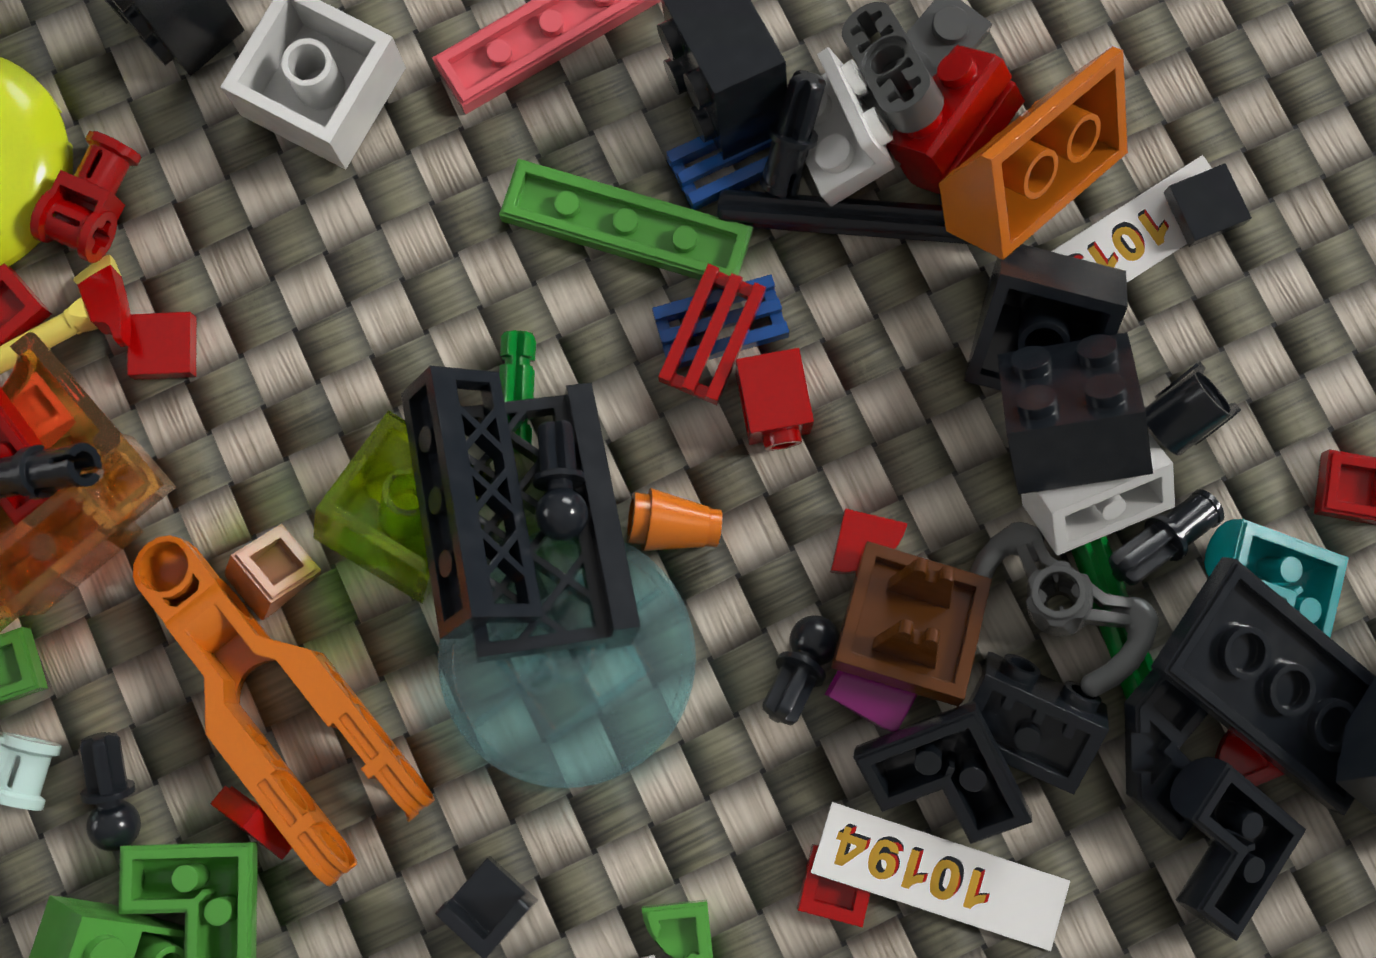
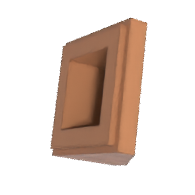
M281 523L231 554L224 574L229 583L261 620H264L320 574L321 569Z

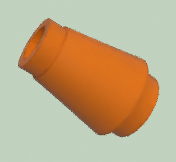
M653 488L649 489L648 494L633 492L627 522V543L641 544L642 551L718 546L722 530L721 509H713L709 506Z

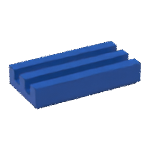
M697 137L667 151L666 158L691 208L698 210L717 201L720 192L724 189L740 190L760 181L768 156L696 189L693 182L723 168L732 166L770 147L772 140L769 139L725 160L718 153L686 168V164L718 150L713 139L704 143L700 137Z
M772 274L745 281L751 285H754L755 282L766 287V293L763 298L764 302H761L754 320L769 316L771 325L749 331L741 351L788 338L789 329L782 315V306L775 292ZM723 289L712 291L704 312L716 309L724 291ZM736 295L733 304L746 301L747 299ZM693 296L652 308L666 358L681 326L670 328L669 322L685 317ZM744 307L729 311L722 329L736 325ZM712 316L700 319L693 337L705 334ZM731 336L716 341L709 360L723 356ZM699 345L687 348L679 368L692 364Z

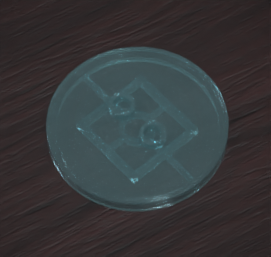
M538 533L529 535L530 544ZM548 537L536 552L537 555L565 574L579 557L577 544L572 540L556 541ZM624 542L641 625L630 646L606 649L604 643L477 663L472 634L464 639H440L438 671L441 690L448 711L458 730L470 746L497 769L525 782L546 787L576 788L595 785L619 777L642 764L664 744L678 725L689 701L695 678L696 650L693 628L685 604L672 581L658 565L635 547ZM497 567L490 575L491 578L499 583L506 576ZM535 569L541 605H543L558 584ZM581 569L574 580L585 587ZM513 582L508 589L517 595L515 583ZM567 590L563 592L546 615L566 630L592 627L589 606ZM500 599L497 604H507V603H505L504 601H502V600ZM529 623L486 624L489 642L518 638ZM538 626L532 636L548 634V632Z

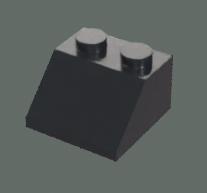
M1021 244L1004 260L997 257L985 293L964 381L1001 391L997 354L1014 352L1027 346L1044 347L1083 340L1091 335L1117 334L1128 307L1126 271Z

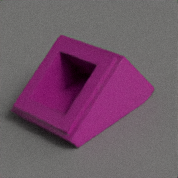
M838 670L824 695L871 724L893 732L900 728L918 694Z

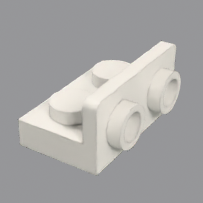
M827 47L817 54L826 72L821 75L825 80L826 86L813 129L818 134L817 145L809 150L805 162L821 197L832 207L896 167L885 144L893 140L892 133L875 107L868 110L863 96L871 91L860 69L852 59L843 64L832 50Z

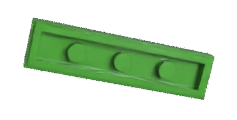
M522 159L517 160L499 213L502 222L701 280L708 263L719 267L720 272L730 276L733 273L739 276L753 232V227L723 221L710 214Z

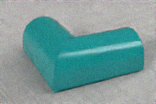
M1245 519L1226 521L1216 529L1210 538L1205 553L1204 563L1208 576H1210L1222 557L1237 559L1331 638L1349 557Z

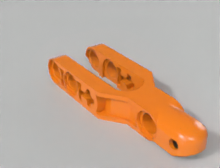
M171 535L161 536L148 542L139 551L133 564V579L136 587L204 676L206 736L300 859L322 883L331 887L339 880V877L344 873H348L358 862L341 834L240 705L243 684L247 676L255 668L269 662L279 663L328 727L338 729L366 764L361 768L368 779H376L381 783L392 799L405 812L408 822L416 817L424 807H428L434 802V796L426 783L324 653L271 639L237 594L217 575L199 550L190 542Z

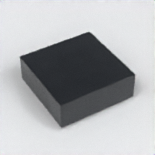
M1226 163L1174 183L1163 192L1189 247L1243 226L1252 218Z

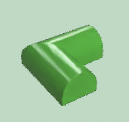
M258 842L120 846L118 914L185 913L184 958H256Z

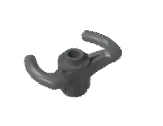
M1024 522L1011 523L987 542L976 555L969 572L992 579L997 567L1005 557L1009 555L1019 556L1028 578L1026 605L1029 618L1041 632L1055 637L1074 635L1085 625L1125 628L1128 633L1127 641L1120 651L1105 665L1085 675L1081 680L1080 687L1083 693L1093 698L1121 685L1139 668L1153 645L1159 624L1158 614L1144 598L1106 594L1091 583L1087 574H1081L1079 571L1071 568L1069 562L1058 561L1051 557L1044 544L1045 538L1039 528ZM1039 561L1043 570H1037L1035 562ZM1057 595L1067 597L1073 605L1067 610H1064V607L1061 605L1060 611L1047 608L1048 601ZM1093 602L1100 608L1111 611L1093 609Z

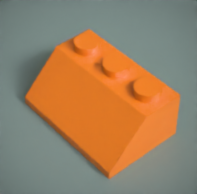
M1112 46L1065 78L939 182L947 232L1004 260L1128 153L1123 50Z

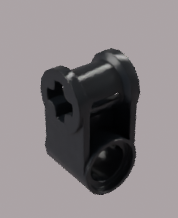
M1200 361L1154 396L1156 400L1145 408L1147 426L1163 446L1177 456L1183 454L1193 445L1199 444L1241 411L1236 403L1229 404L1214 383L1203 374L1206 368Z

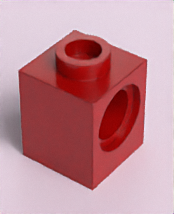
M793 348L736 359L735 376L749 445L764 443L766 451H775L801 444V436L811 433L814 418L800 349Z

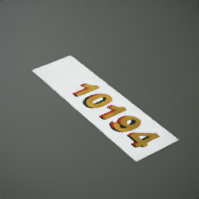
M1203 155L1051 252L1125 270L1127 282H1129L1187 244L1163 192L1168 186L1212 169V167Z
M834 802L831 804L811 869L813 874L1051 951L1070 884V880Z

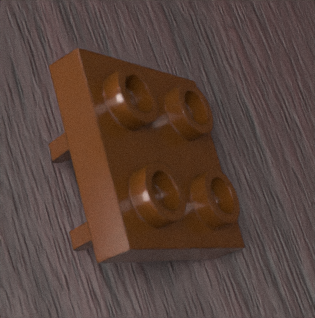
M867 541L861 552L831 668L958 707L965 700L992 579Z

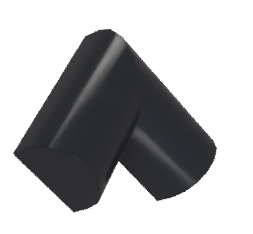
M975 700L859 744L854 749L853 758L882 812L943 790L970 844L1032 822L1031 810Z
M1203 757L1195 759L1184 766L1171 786L1170 801L1173 809L1212 840L1211 845L1179 893L1176 901L1203 922L1237 941L1306 829L1229 763L1213 757Z

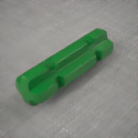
M513 330L503 332L501 336L500 356L505 361V364L500 365L499 374L504 402L534 398L535 370H533L530 362L535 361L536 340L531 332ZM528 418L523 421L515 434L532 445V428L528 424V420L533 418ZM513 449L514 454H521L515 449Z

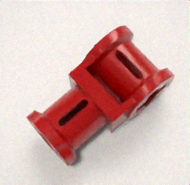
M89 131L85 138L89 146L75 174L72 175L60 170L51 189L47 190L36 203L31 215L30 233L34 239L41 242L49 243L56 241L77 250L81 259L95 263L100 261L111 247L116 234L117 221L125 207V204L115 195L130 166H138L142 157L132 148L98 131Z

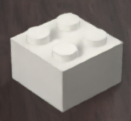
M273 0L222 83L221 89L241 116L346 170L406 67L392 36L321 0Z

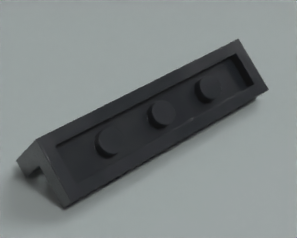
M430 365L401 393L439 637L440 639H464L483 625L490 623H534L543 617L500 374L493 371ZM457 389L481 391L485 416L480 422L474 419L460 405ZM473 443L493 460L495 477L490 483L470 466L468 449ZM485 504L504 521L506 538L500 545L481 528L478 512ZM496 567L515 583L518 604H494L489 576Z

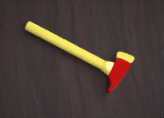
M111 255L104 256L100 261L92 263L75 276L73 281L77 284L82 297L64 309L63 313L0 346V375L76 334L80 335L99 329L105 335H112L120 347L130 345L132 327L128 298L122 276Z

